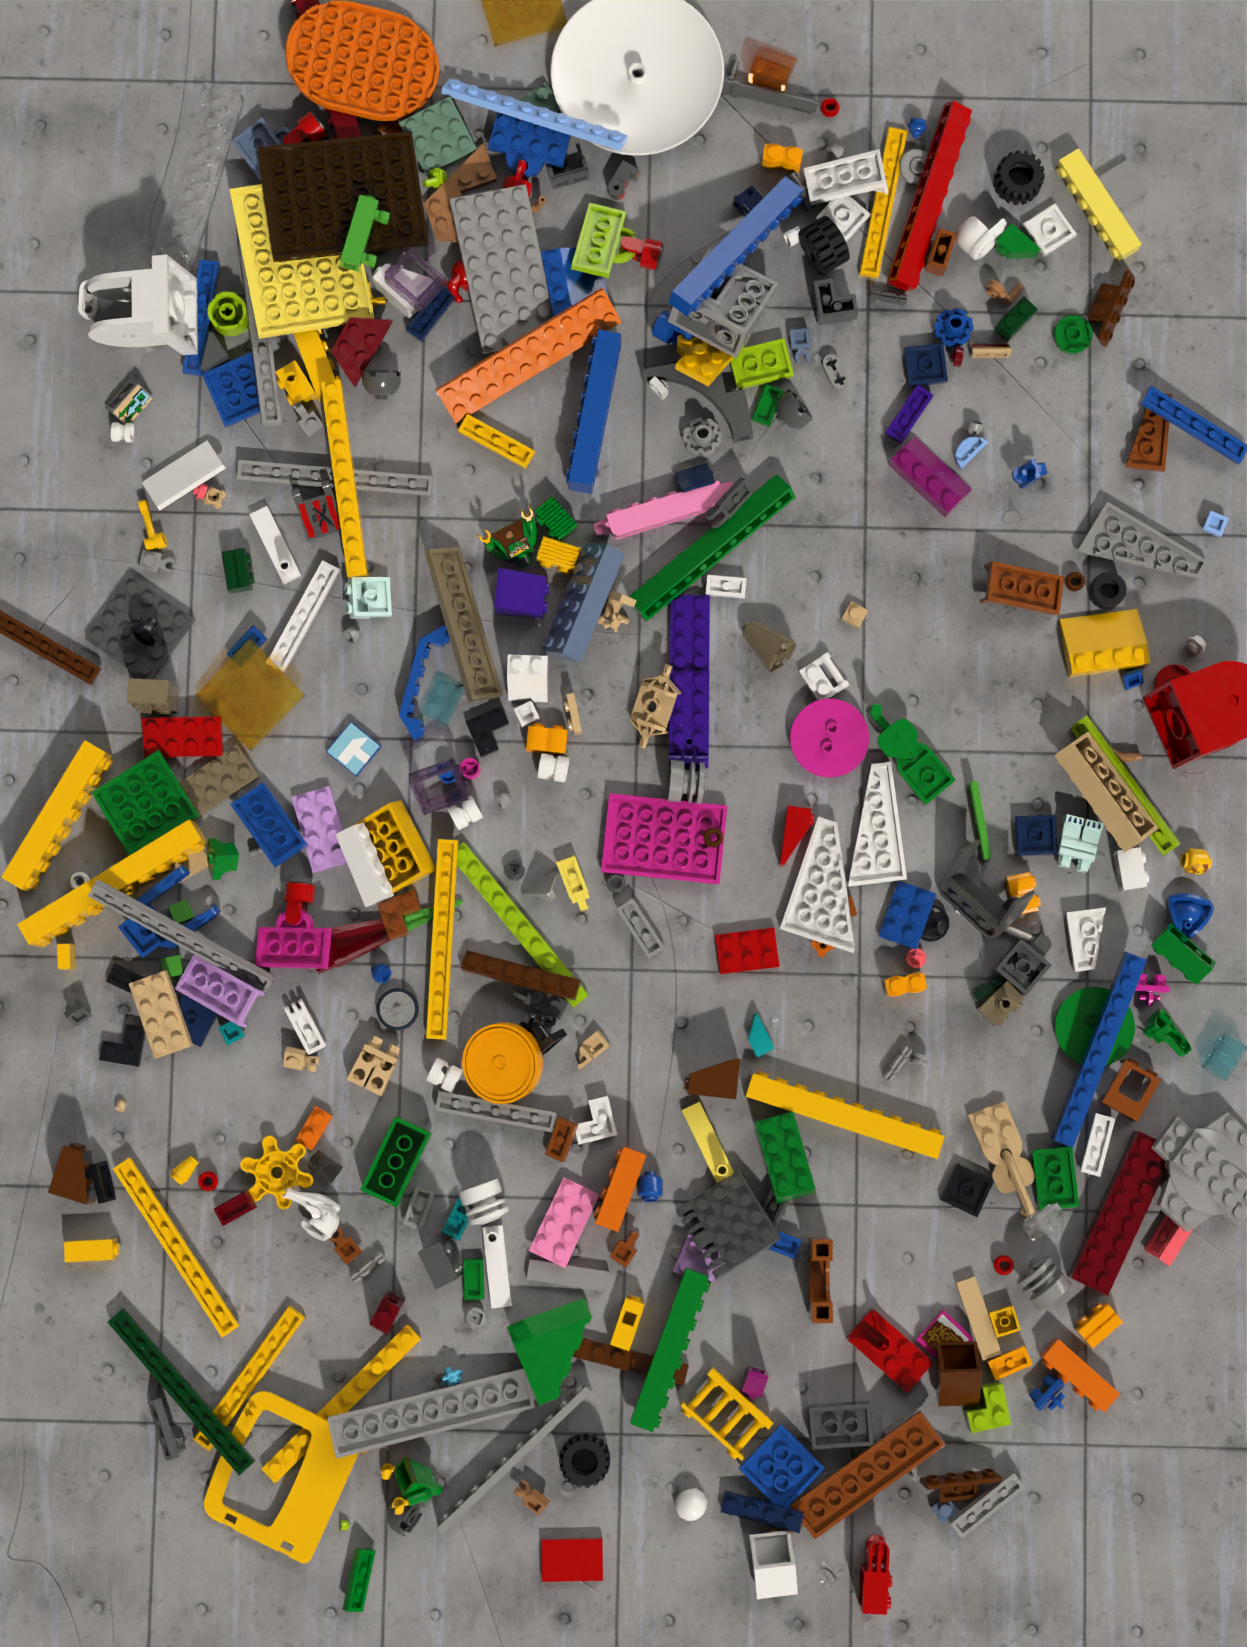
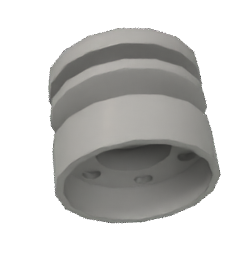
M670 760L667 780V801L680 802L682 795L686 794L688 803L692 802V797L695 795V803L701 804L707 780L705 763L699 762L698 769L695 771V762H691L689 770H685L684 761Z
M1049 1256L1031 1264L1016 1282L1020 1288L1025 1286L1023 1289L1025 1294L1033 1290L1035 1291L1030 1300L1038 1310L1045 1309L1071 1286V1282L1062 1272L1053 1276L1057 1266L1056 1264L1050 1265L1052 1260Z

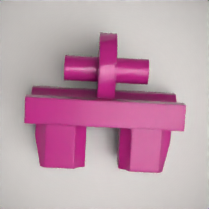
M1141 974L1135 989L1136 992H1146V994H1139V1000H1146L1147 1006H1152L1153 1001H1160V995H1153V992H1170V986H1166L1165 975H1153V985H1146L1147 974Z

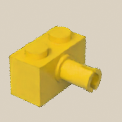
M295 360L275 372L278 377L276 382L281 390L285 388L288 393L285 397L291 406L297 402L305 406L317 398L315 391Z

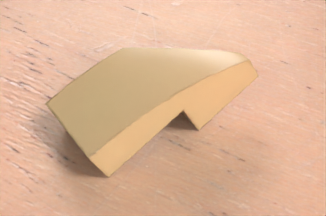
M599 1030L582 1042L579 1050V1070L611 1046Z

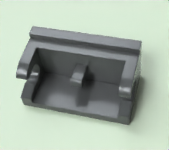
M581 157L578 161L564 164L563 168L557 166L547 167L553 190L590 180L585 157Z

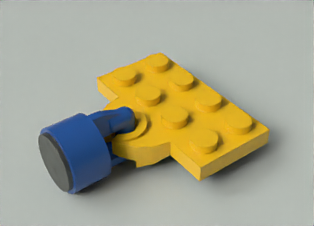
M667 310L660 312L653 323L652 336L667 344L672 343L677 346L676 351L682 357L676 363V370L709 387L734 357L669 323L668 319L671 312Z

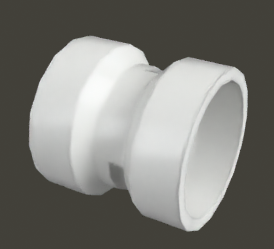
M113 422L111 425L112 442L124 440L125 442L132 443L134 440L133 423L122 425L119 422Z

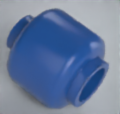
M644 1172V1175L639 1176L637 1180V1195L644 1202L658 1201V1198L663 1195V1179L656 1175V1172Z

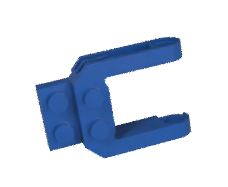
M185 864L180 866L136 900L157 911L151 904L185 879L191 872ZM213 904L209 910L196 916L184 927L196 932L215 918L221 911L216 904ZM127 919L118 926L142 958L158 947L174 949L178 946L131 919Z

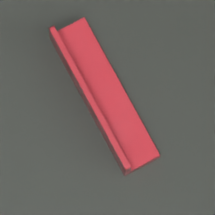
M1165 1215L1144 1250L1170 1266L1192 1230L1184 1232L1173 1220Z

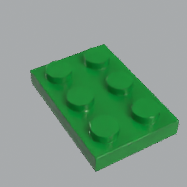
M1065 1146L1031 1150L1038 1211L1079 1207L1073 1148Z

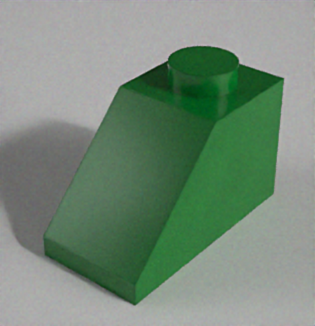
M1012 223L1000 235L994 245L996 252L1007 259L1035 258L1041 249Z

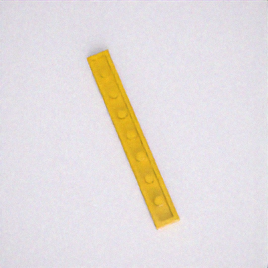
M888 128L882 157L888 194L885 195V193L877 191L875 193L859 273L860 276L875 279L879 277L900 172L899 163L903 157L908 130Z
M289 1305L213 1410L226 1426L232 1421L305 1319V1316ZM199 1430L193 1440L210 1451L213 1445Z

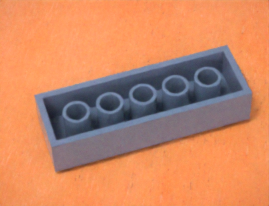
M586 542V545L582 548L579 562L574 567L572 579L566 587L565 596L559 604L558 613L552 621L551 630L544 640L543 651L560 660L581 663L625 556L624 553L608 544Z

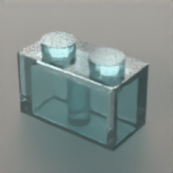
M1223 1034L1222 1036L1219 1035L1215 1040L1213 1051L1208 1052L1204 1057L1202 1068L1220 1080L1227 1081L1246 1052L1247 1046L1231 1035Z

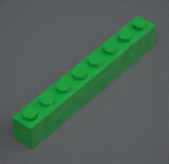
M688 1267L685 1268L631 1416V1425L653 1432L654 1428H659L662 1417L659 1416L662 1408L666 1409L669 1397L666 1396L668 1389H673L676 1378L673 1377L675 1370H680L683 1358H680L683 1350L687 1351L690 1339L687 1338L689 1331H694L697 1323V1320L694 1319L696 1312H701L704 1300H701L704 1292L708 1293L711 1281L708 1280L709 1275Z

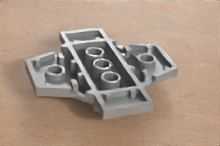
M1223 1112L1207 1123L1204 1128L1190 1129L1178 1116L1173 1117L1151 1147L1165 1160V1169H1168L1169 1175L1167 1181H1164L1157 1206L1184 1232L1191 1231L1212 1215H1223L1232 1225L1239 1227L1247 1216V1130L1228 1112Z

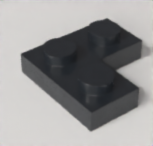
M502 706L465 721L481 758L499 750L492 732L509 725Z
M126 1024L123 1043L103 1041L99 1060L140 1067L146 1036L144 1027Z

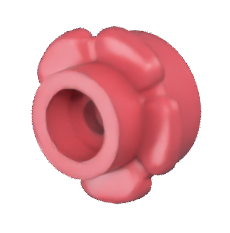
M202 483L194 489L193 494L196 495V499H204L209 485Z

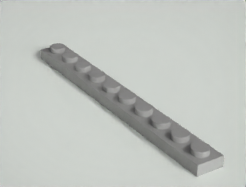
M239 242L238 248L245 303L248 310V326L261 427L281 426L282 420L271 337L258 338Z
M238 460L237 480L322 487V481L329 479L332 488H335L333 469L331 467ZM355 470L358 491L432 497L433 476Z
M98 879L88 897L263 992H266L275 978L269 972Z
M585 1384L583 1387L579 1385L571 1393L573 1397L569 1401L563 1400L557 1406L558 1411L554 1415L550 1413L543 1419L542 1423L544 1425L539 1429L535 1427L527 1435L529 1439L524 1444L519 1442L512 1449L514 1453L509 1458L507 1456L503 1457L497 1464L499 1467L494 1472L490 1470L482 1478L484 1482L480 1486L475 1484L467 1492L469 1496L464 1501L462 1498L453 1505L454 1510L449 1515L445 1513L438 1520L440 1524L437 1526V1530L441 1534L447 1531L591 1393L592 1390L588 1385Z

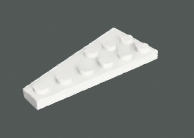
M891 762L871 764L847 887L907 880Z

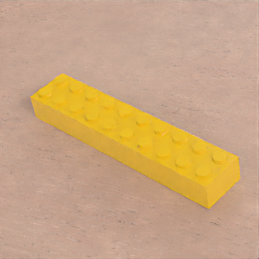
M189 819L21 921L17 926L29 945L45 947L52 943V938L57 935L61 937L67 934L70 927L74 925L76 927L86 922L85 918L88 916H96L103 911L105 905L88 897L97 879L122 893L130 895L138 890L137 886L142 883L147 885L152 882L155 875L159 873L163 875L172 869L170 866L175 863L181 864L188 860V855L193 852L197 854L203 851L208 841L198 824Z

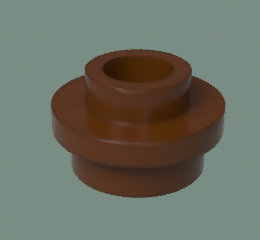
M1071 572L1065 578V586L1073 592L1081 590L1085 584V579L1079 572ZM1076 579L1078 584L1073 585L1071 580Z
M717 828L707 829L703 836L704 843L711 848L718 847L723 841L722 832ZM715 834L717 840L711 841L709 836Z

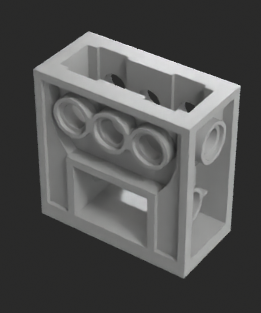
M709 247V249L707 250L703 258L700 260V262L713 250V248ZM738 264L734 273L730 277L726 276L724 278L725 280L720 288L713 290L712 295L716 297L715 300L711 297L708 300L704 299L700 308L696 312L692 311L688 316L672 307L668 322L737 358L767 312L778 286L777 282L743 264ZM752 288L756 289L758 293H755Z

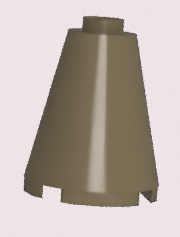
M755 620L752 622L748 621L742 628V636L771 673L779 670L783 666L781 662L785 658L789 660L796 649L797 644L793 639Z

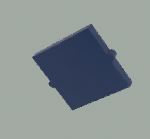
M707 463L675 472L677 485L680 486L683 493L715 483L713 470H710Z

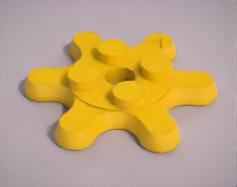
M266 1136L262 1140L263 1156L260 1159L246 1157L241 1161L240 1167L243 1171L252 1173L256 1178L255 1185L249 1189L254 1202L259 1201L265 1194H272L276 1197L277 1205L280 1209H288L292 1204V1200L282 1198L283 1194L286 1193L285 1189L288 1187L292 1189L294 1186L308 1188L313 1184L312 1175L301 1172L298 1168V1162L306 1154V1148L298 1143L293 1145L289 1151H281L277 1146L276 1138ZM274 1167L282 1168L283 1174L280 1178L273 1177L272 1170Z

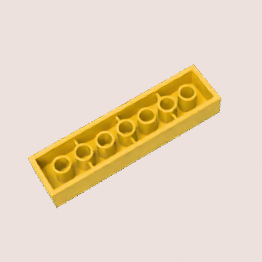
M84 740L1 878L24 891L32 892V890L37 889L41 881L39 878L50 868V860L53 855L56 856L59 853L61 842L70 835L72 830L70 827L73 822L79 820L84 804L87 805L92 798L91 792L101 784V776L104 771L110 769L113 763V756Z

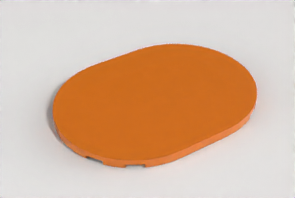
M332 0L328 3L309 8L294 22L286 40V65L296 87L314 103L324 108L377 121H394L408 117L420 110L429 101L434 93L439 77V60L432 44L433 42L428 34L417 26L413 20L393 11L357 2Z

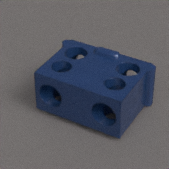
M751 185L738 196H734L733 205L745 218L763 197Z

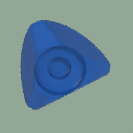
M1172 894L1167 898L1175 927L1189 939L1204 928L1213 914V903L1204 897L1193 894Z

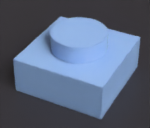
M1210 511L1202 530L1221 537L1229 518Z

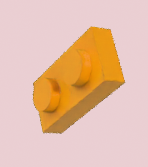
M1024 1345L987 1361L995 1381L1033 1365Z

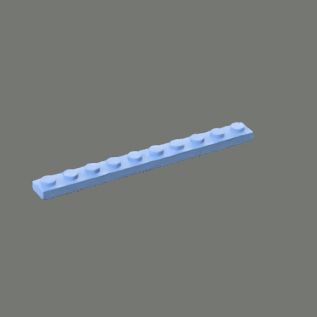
M449 79L442 87L443 95L618 151L627 143L628 135L622 134L620 131L603 128L601 125H594L582 119H575L564 113H556L548 108L537 107L529 102H522L510 96H503L491 90L487 91L478 88L476 85H468L457 79Z

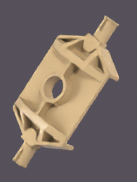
M665 664L662 675L643 679L630 717V722L640 732L639 735H642L638 746L646 749L651 736L668 734L666 728L677 695L681 694L674 683L669 680L673 666ZM651 701H654L657 706L654 712H651L649 709Z

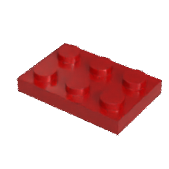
M774 927L715 935L720 974L780 967Z

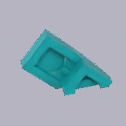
M755 1013L752 1017L753 1021L750 1029L747 1031V1039L758 1058L775 1048L758 1014Z
M460 1197L441 1233L457 1241H460L469 1223Z

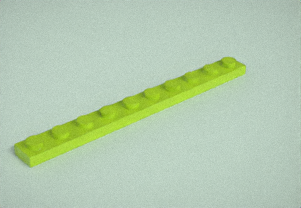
M464 842L458 846L457 866L540 968L544 971L574 978ZM580 985L576 1001L567 999V1001L574 1008L589 995Z

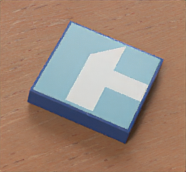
M350 722L327 749L326 753L357 777L382 746Z

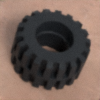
M1017 150L1015 154L1013 152L1008 153L1007 157L1004 156L1001 162H999L994 174L993 185L996 186V193H1000L999 197L1002 200L1004 198L1007 199L1006 203L1010 204L1012 201L1014 205H1018L1019 202L1024 205L1027 203V200L1031 202L1038 195L1044 182L1045 173L1043 172L1045 169L1044 166H1040L1041 160H1036V155L1033 153L1030 156L1028 151L1021 153L1020 150ZM1012 171H1022L1028 176L1029 183L1017 185L1011 181L1009 173Z
M584 1432V1434L578 1433L574 1437L571 1436L562 1447L559 1457L560 1470L563 1473V1477L567 1478L572 1485L574 1483L580 1488L581 1486H585V1488H589L590 1485L595 1486L600 1480L602 1481L609 1471V1449L597 1435H590L587 1432ZM580 1449L593 1451L597 1457L596 1466L589 1471L577 1469L573 1464V1456L576 1451Z

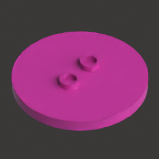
M821 699L807 705L796 716L790 731L791 750L797 762L808 772L828 778L842 776L854 770L865 757L869 745L868 726L861 713L851 704L838 699Z

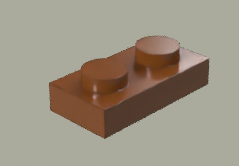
M558 1117L545 1155L560 1162H565L578 1124L563 1117Z

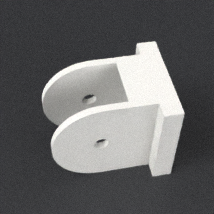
M167 254L152 256V269L105 273L94 276L88 281V291L94 296L111 301L132 302V317L103 320L91 324L88 328V336L93 341L117 347L169 345L183 356L198 354L197 278Z

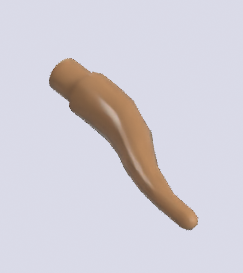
M1112 749L1120 761L1134 762L1142 760L1141 752H1120Z

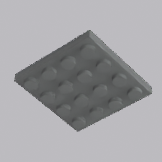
M130 575L85 639L142 679H154L195 622V619ZM148 618H154L158 622L156 628L158 638L153 647L141 643L133 636L130 628L135 623L147 621Z

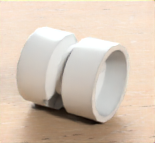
M542 753L538 778L549 780L552 777L554 781L565 783L569 758L562 756L554 758L551 754Z
M472 796L463 799L460 805L456 803L447 808L458 830L469 826L470 821L474 823L483 818Z
M437 1058L426 1081L434 1085L441 1084L442 1089L452 1093L463 1070L454 1065L449 1067L448 1062Z

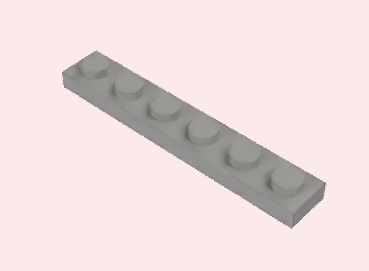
M443 1091L438 1092L435 1111L552 1133L557 1115L556 1112L508 1103L496 1104L481 1098Z

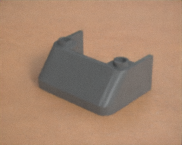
M977 839L958 850L940 881L938 890L941 896L988 939H994L1023 913L1035 892L1031 890L1019 898L1012 896L1006 902L978 877L981 872V865L973 856L980 844V841Z

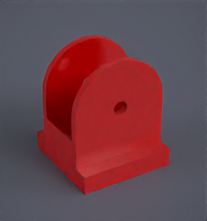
M1238 661L1219 662L1188 675L1172 679L1142 697L1173 769L1228 748L1247 738V664Z

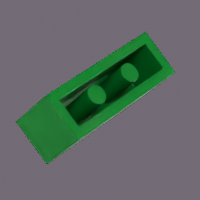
M1171 923L1154 938L1151 944L1158 955L1165 957L1173 968L1179 969L1188 981L1194 982L1196 985L1213 970L1216 963Z

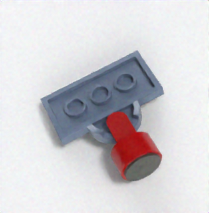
M309 111L297 121L299 125L293 130L284 127L274 132L261 117L231 141L261 181L257 147L303 143L308 140L312 142L321 141L328 136V131L314 112Z

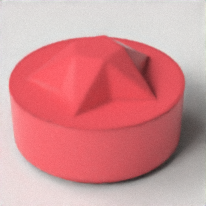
M911 949L906 954V963L911 968H920L926 962V955L921 949Z

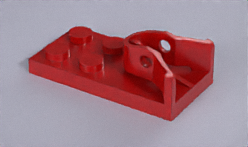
M873 1308L867 1312L846 1337L850 1343L907 1393L934 1363Z

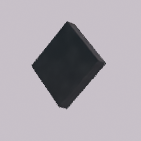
M956 1164L940 1200L978 1217L994 1181L960 1164Z

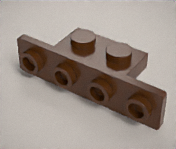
M1127 269L1119 286L1101 283L1087 316L1089 321L1103 324L1097 337L1103 347H1107L1109 341L1112 340L1115 326L1120 321L1123 307L1126 306L1128 295L1135 285V277Z
M985 1468L983 1471L976 1472L967 1470L964 1473L958 1474L949 1472L941 1476L927 1475V1477L920 1478V1483L927 1490L937 1489V1500L939 1502L977 1498L978 1484L1001 1482L1002 1477L995 1470Z

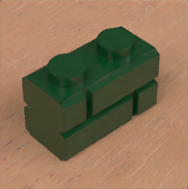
M1023 296L996 324L995 332L1006 342H1009L1033 318L1038 310L1037 307Z
M245 548L222 551L227 591L229 593L253 590L252 584H255L254 572H250L249 565H252L251 553H247Z

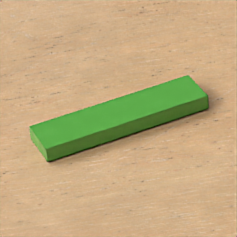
M972 781L968 784V791L976 835L980 841V857L982 861H988L992 857L978 781Z

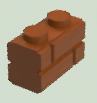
M938 228L925 268L926 272L944 276L957 236L955 232Z

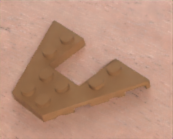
M484 143L424 202L436 241H449L458 244L449 199L462 197L461 193L497 181Z

